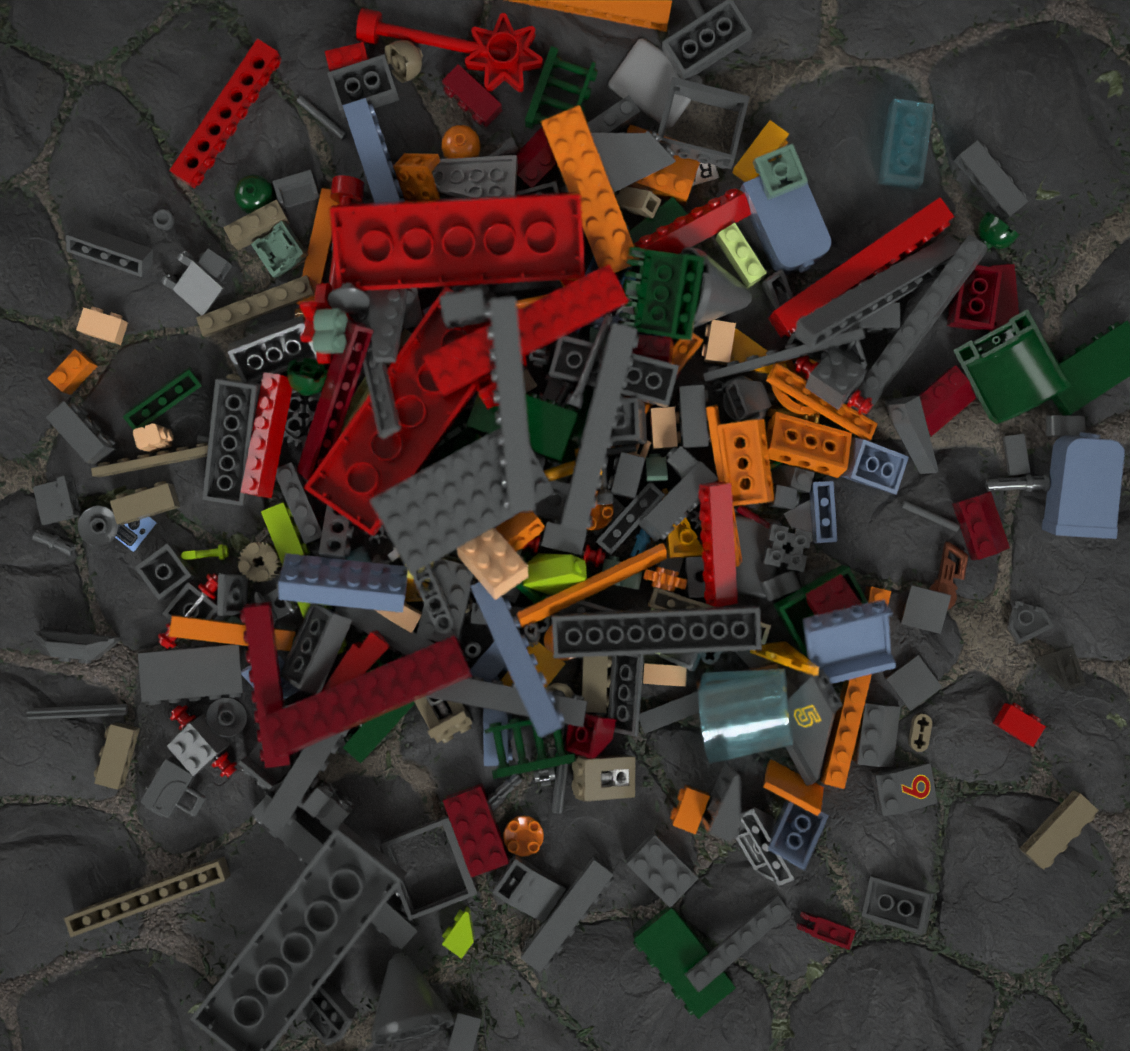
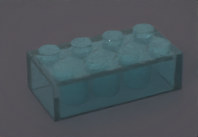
M894 98L888 106L878 184L918 189L923 183L934 104Z

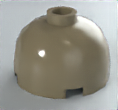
M397 40L385 47L387 63H391L395 69L391 70L397 80L405 83L419 74L422 68L423 55L421 50L408 40Z

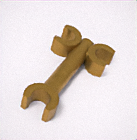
M771 405V408L767 411L768 417H772L776 412L819 424L820 413L802 416L775 405Z

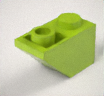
M468 906L464 911L461 909L458 911L453 919L456 921L452 928L448 926L442 935L444 938L442 945L461 959L475 938L471 911Z

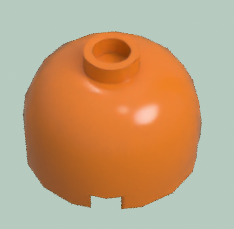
M455 125L445 132L442 138V152L445 159L479 157L481 142L478 134L471 127Z

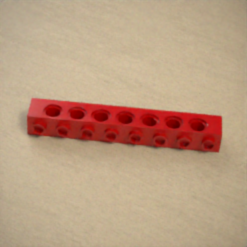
M257 38L169 171L175 177L194 189L202 183L204 174L214 165L216 156L224 150L226 141L230 136L234 135L238 123L246 117L248 108L252 103L256 102L260 90L268 84L272 72L280 66L281 57L278 51ZM264 63L261 69H256L258 64ZM248 80H253L251 85H245ZM237 96H242L239 102H234ZM231 112L229 118H223L225 113ZM220 128V132L217 135H213V131ZM204 145H209L207 151H202ZM194 161H198V165L195 168H191V164Z

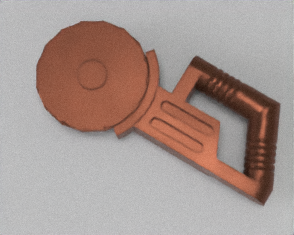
M951 542L944 543L938 579L934 580V584L929 588L951 595L948 609L953 607L957 599L955 590L958 587L953 583V578L965 579L969 556ZM949 551L960 558L957 574H954L956 563L948 558Z

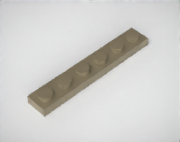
M305 275L196 317L202 336L208 337L315 296L309 277Z
M208 443L196 444V448L189 449V447L176 448L177 452L169 453L168 450L159 451L157 456L150 457L149 454L139 455L136 460L131 461L130 458L119 459L116 464H110V462L97 464L98 467L91 468L92 476L100 478L207 457Z

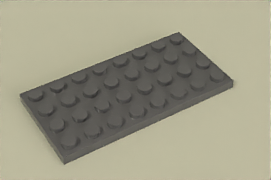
M501 428L370 499L373 508L410 574L520 513L509 512V509L504 507L503 495H507V488L502 486L501 475L505 474V466L500 465V453H503V445L498 444V432H501ZM529 445L534 503H537L553 494L554 491Z

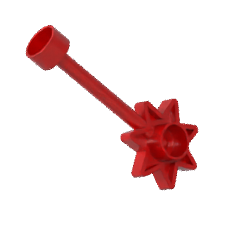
M362 8L358 16L356 28L358 41L376 45L380 35L470 54L465 58L466 68L485 72L484 86L489 93L504 80L516 91L522 92L524 90L523 71L538 69L543 66V58L529 48L536 36L535 27L529 26L514 31L505 13L500 14L493 31L473 27L471 32L475 42L383 23L382 13L376 10Z
M335 176L332 180L330 198L338 202L339 205L361 204L365 184L362 180L352 176ZM334 249L329 283L316 285L315 301L300 302V308L306 317L305 329L300 336L302 342H313L315 332L314 315L316 310L333 309L328 303V295L338 289ZM345 312L346 318L349 320H353V318L350 317L347 312ZM316 352L319 364L331 363L334 353L322 354Z

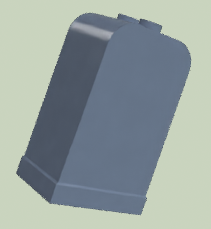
M760 176L742 184L740 191L744 192L751 211L749 218L772 269L775 272L782 269L785 275L796 271L803 273L811 269V266L817 263L829 250L831 238L808 183L805 186L767 200ZM785 178L784 180H780L781 183L785 181L787 182V184L790 183L788 182L787 178Z
M1080 432V436L1064 435L1055 441L1049 474L1050 489L1047 491L1042 530L1059 536L1117 539V520L1124 463V449L1119 442L1100 438L1098 434Z

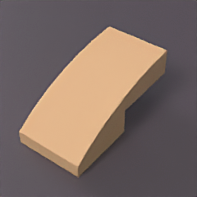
M644 663L643 684L686 686V668L680 665Z

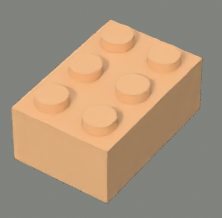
M494 527L457 548L458 557L495 600L528 577L527 564Z

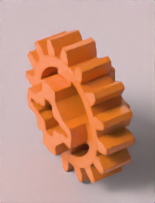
M656 567V571L645 569L643 579L653 581L652 587L674 592L675 587L686 589L688 581L678 578L679 572Z

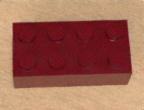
M483 783L451 794L443 799L471 878L507 865L510 862L508 851L490 802L487 799Z

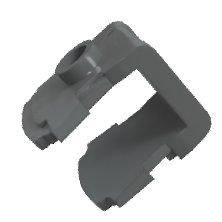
M278 581L275 582L277 589L264 596H261L258 592L255 593L256 603L271 601L274 624L277 620L291 612L294 613L299 608L296 601L284 600L286 605L283 608L276 606L275 601L279 597Z

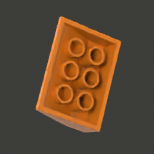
M630 124L627 133H646L648 130ZM675 155L676 161L673 164L628 185V187L648 190L665 200L674 197L680 205L685 206L700 162L689 158L683 159Z

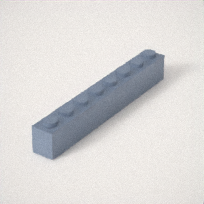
M480 582L470 586L539 737L541 738L562 728L561 722L564 721L560 710L555 711L552 705L555 699L551 691L546 692L543 686L547 682L542 672L537 673L535 665L538 663L534 654L529 655L526 649L529 644L525 635L520 636L517 630L520 628V624L516 616L512 618L509 613L512 607L508 599H503L500 596L495 600Z

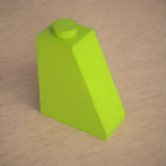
M538 553L526 563L528 566V577L523 580V585L553 596L587 579L585 560L573 555Z

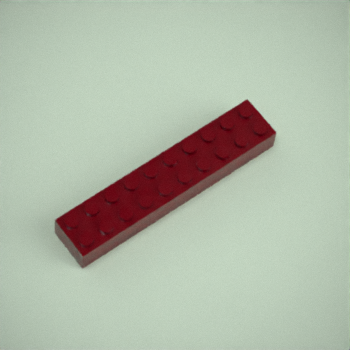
M452 636L261 719L275 757L283 758L472 677V673L458 639Z

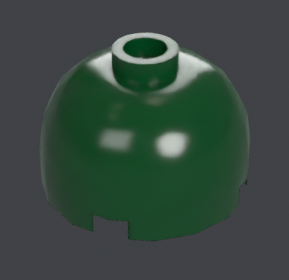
M246 175L235 186L234 195L236 203L247 214L258 210L276 199L275 189L267 179L260 175Z
M989 211L979 222L978 234L983 239L981 242L986 244L988 249H991V247L996 249L1007 248L1019 237L1016 231L1010 229L1007 224Z
M304 358L300 362L294 359L289 362L287 379L295 391L301 395L309 396L322 391L329 369H325V364H319L315 359Z

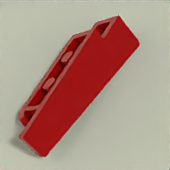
M378 630L370 632L363 644L356 642L350 647L321 692L363 675L389 648V644Z

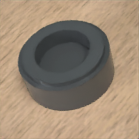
M160 209L155 212L153 222L159 229L169 230L173 227L175 218L170 211Z

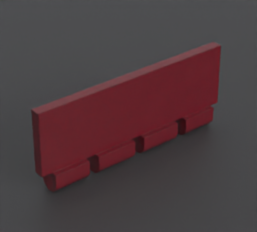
M1015 264L990 266L1003 269L995 326L994 329H989V333L1010 322L1009 319L1019 314Z

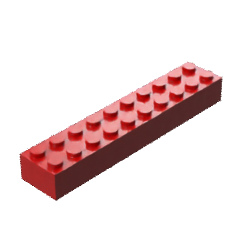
M938 198L777 308L769 316L768 320L781 338L785 335L790 337L796 331L797 321L802 316H807L818 307L828 304L832 299L842 296L848 290L856 288L862 282L868 281L878 273L883 272L884 268L887 270L901 258L904 259L910 255L916 248H920L931 238L936 237L951 225L949 221L954 218L953 214L942 198Z
M610 264L517 310L521 358L628 303V299ZM491 323L423 357L442 397L492 373V369H495V360L490 359V348L493 347V339L488 337V326H491Z

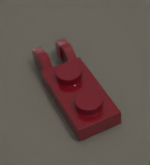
M801 911L800 916L806 920L813 921L814 925L813 928H810L805 924L797 923L796 928L798 930L806 932L812 937L850 950L856 933L854 928Z

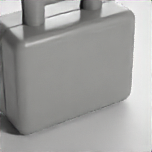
M639 39L609 80L608 87L623 99L629 95L639 110L661 124L672 77H680L662 50L646 39ZM697 74L687 80L702 84V78ZM674 94L666 128L674 126L691 100L689 98Z

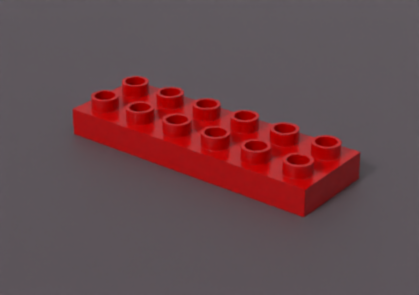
M580 192L332 205L329 208L338 288H342V285L345 283H351L354 285V288L363 291L580 279L585 276Z
M447 286L400 350L396 362H392L387 369L401 429L386 438L379 436L369 395L304 487L311 494L373 536L376 535L383 524L370 499L421 471L477 391L474 382L442 397L423 357L491 323L490 317L488 322L447 329L440 297L444 296V293L453 291Z

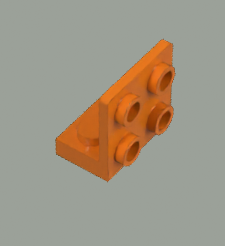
M404 153L394 164L393 167L405 201L440 199L432 171L440 162L439 154Z

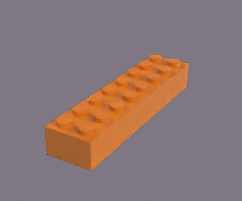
M580 105L542 121L541 123L568 191L581 193L582 227L599 269L610 264L615 273L633 266L627 264V259L639 260V258L628 256L629 247H634Z

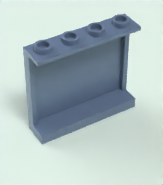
M885 599L803 619L808 659L819 667L818 671L820 669L824 670L831 684L896 668L890 649L888 616L892 615V612Z

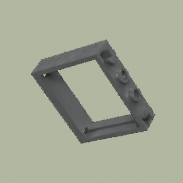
M672 77L658 135L662 139L660 143L664 148L669 146L680 158H689L703 164L709 163L717 165L719 168L731 169L735 160L750 96ZM674 94L687 97L692 101L739 112L729 154L664 138Z
M448 815L385 839L380 844L381 853L399 866L391 845L443 825L466 885L465 889L416 908L403 879L396 888L395 894L397 897L400 896L403 903L401 904L402 912H404L405 916H408L409 921L478 894L479 888L475 878L470 877Z

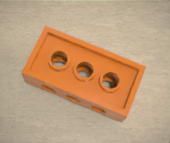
M776 412L768 421L766 438L769 459L839 478L848 469L852 433Z
M764 419L718 425L725 482L731 483L732 506L773 501L774 492ZM742 438L746 441L745 447L741 444ZM745 458L748 460V467L744 465ZM747 478L751 481V487H748L746 483Z

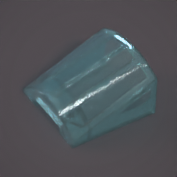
M785 669L703 674L698 689L703 741L709 763L794 745L787 699Z

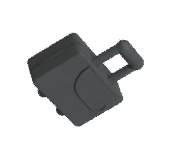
M172 757L164 760L162 765L156 768V775L151 784L145 787L146 792L141 799V803L145 805V808L160 817L168 818L172 816L177 808L193 817L196 816L206 800L204 795L190 788L196 775L192 776L181 762ZM186 792L197 797L191 809L181 804Z

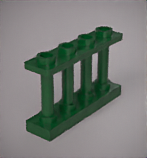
M551 46L525 118V127L533 130L534 124L549 119V117L541 115V112H539L541 105L545 106V104L564 111L580 105L584 114L585 99L589 100L592 88H589L591 81L595 82L598 74L596 62L592 61L590 69L561 60L559 49ZM559 67L585 76L586 80L583 88L554 78V75H552L554 68L558 69ZM554 86L580 95L577 105L575 106L549 97L546 94L547 88Z
M528 717V721L521 722V718L509 720L507 725H502L501 722L489 724L490 728L484 730L485 734L493 733L499 765H497L498 769L492 770L493 779L576 762L575 754L568 755L567 751H565L560 728L553 732L557 749L556 757L549 759L545 753L543 738L539 737L530 717ZM532 725L538 757H536L537 761L529 762V759L526 758L520 727ZM513 730L519 760L517 765L510 766L506 760L501 731Z

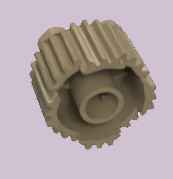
M253 542L245 546L246 549H243V553H240L241 557H239L240 561H238L239 570L243 575H246L245 578H249L253 582H267L275 578V575H279V571H282L281 567L283 565L273 544ZM263 557L264 565H258V559Z

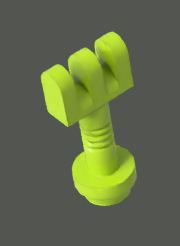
M218 544L216 549L185 551L181 554L182 559L185 560L219 556L220 560H225L226 557H229L228 546Z

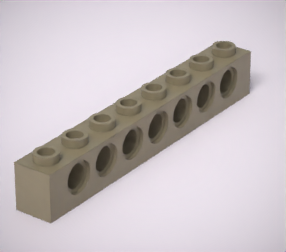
M221 857L74 911L66 916L64 920L70 937L223 882L231 874L225 857Z

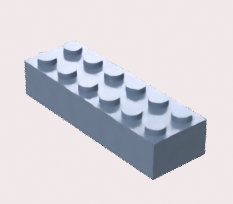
M366 98L343 105L375 203L404 201V198L400 199L404 196L396 179L397 176L373 105H368Z
M286 553L279 579V600L403 613L408 569L406 566Z

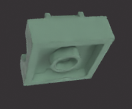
M793 143L755 158L753 161L756 173L762 179L767 200L805 186L808 182ZM779 157L778 159L768 162L771 159ZM787 178L790 183L787 184L786 181L781 183L780 180Z
M284 221L276 224L270 234L258 238L251 244L274 278L281 277L308 256L287 222ZM271 252L276 257L273 259V262L270 260L272 256L269 253Z

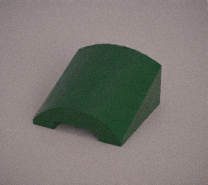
M1028 309L1009 319L1010 322L974 342L971 340L953 350L988 418L996 425L1045 403L1071 387L1069 380Z

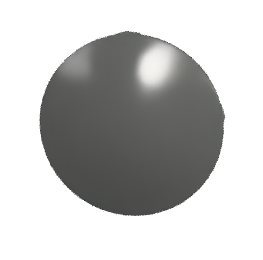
M345 283L342 285V288L329 293L328 303L333 309L342 310L348 314H356L368 308L370 296L354 288L353 284Z

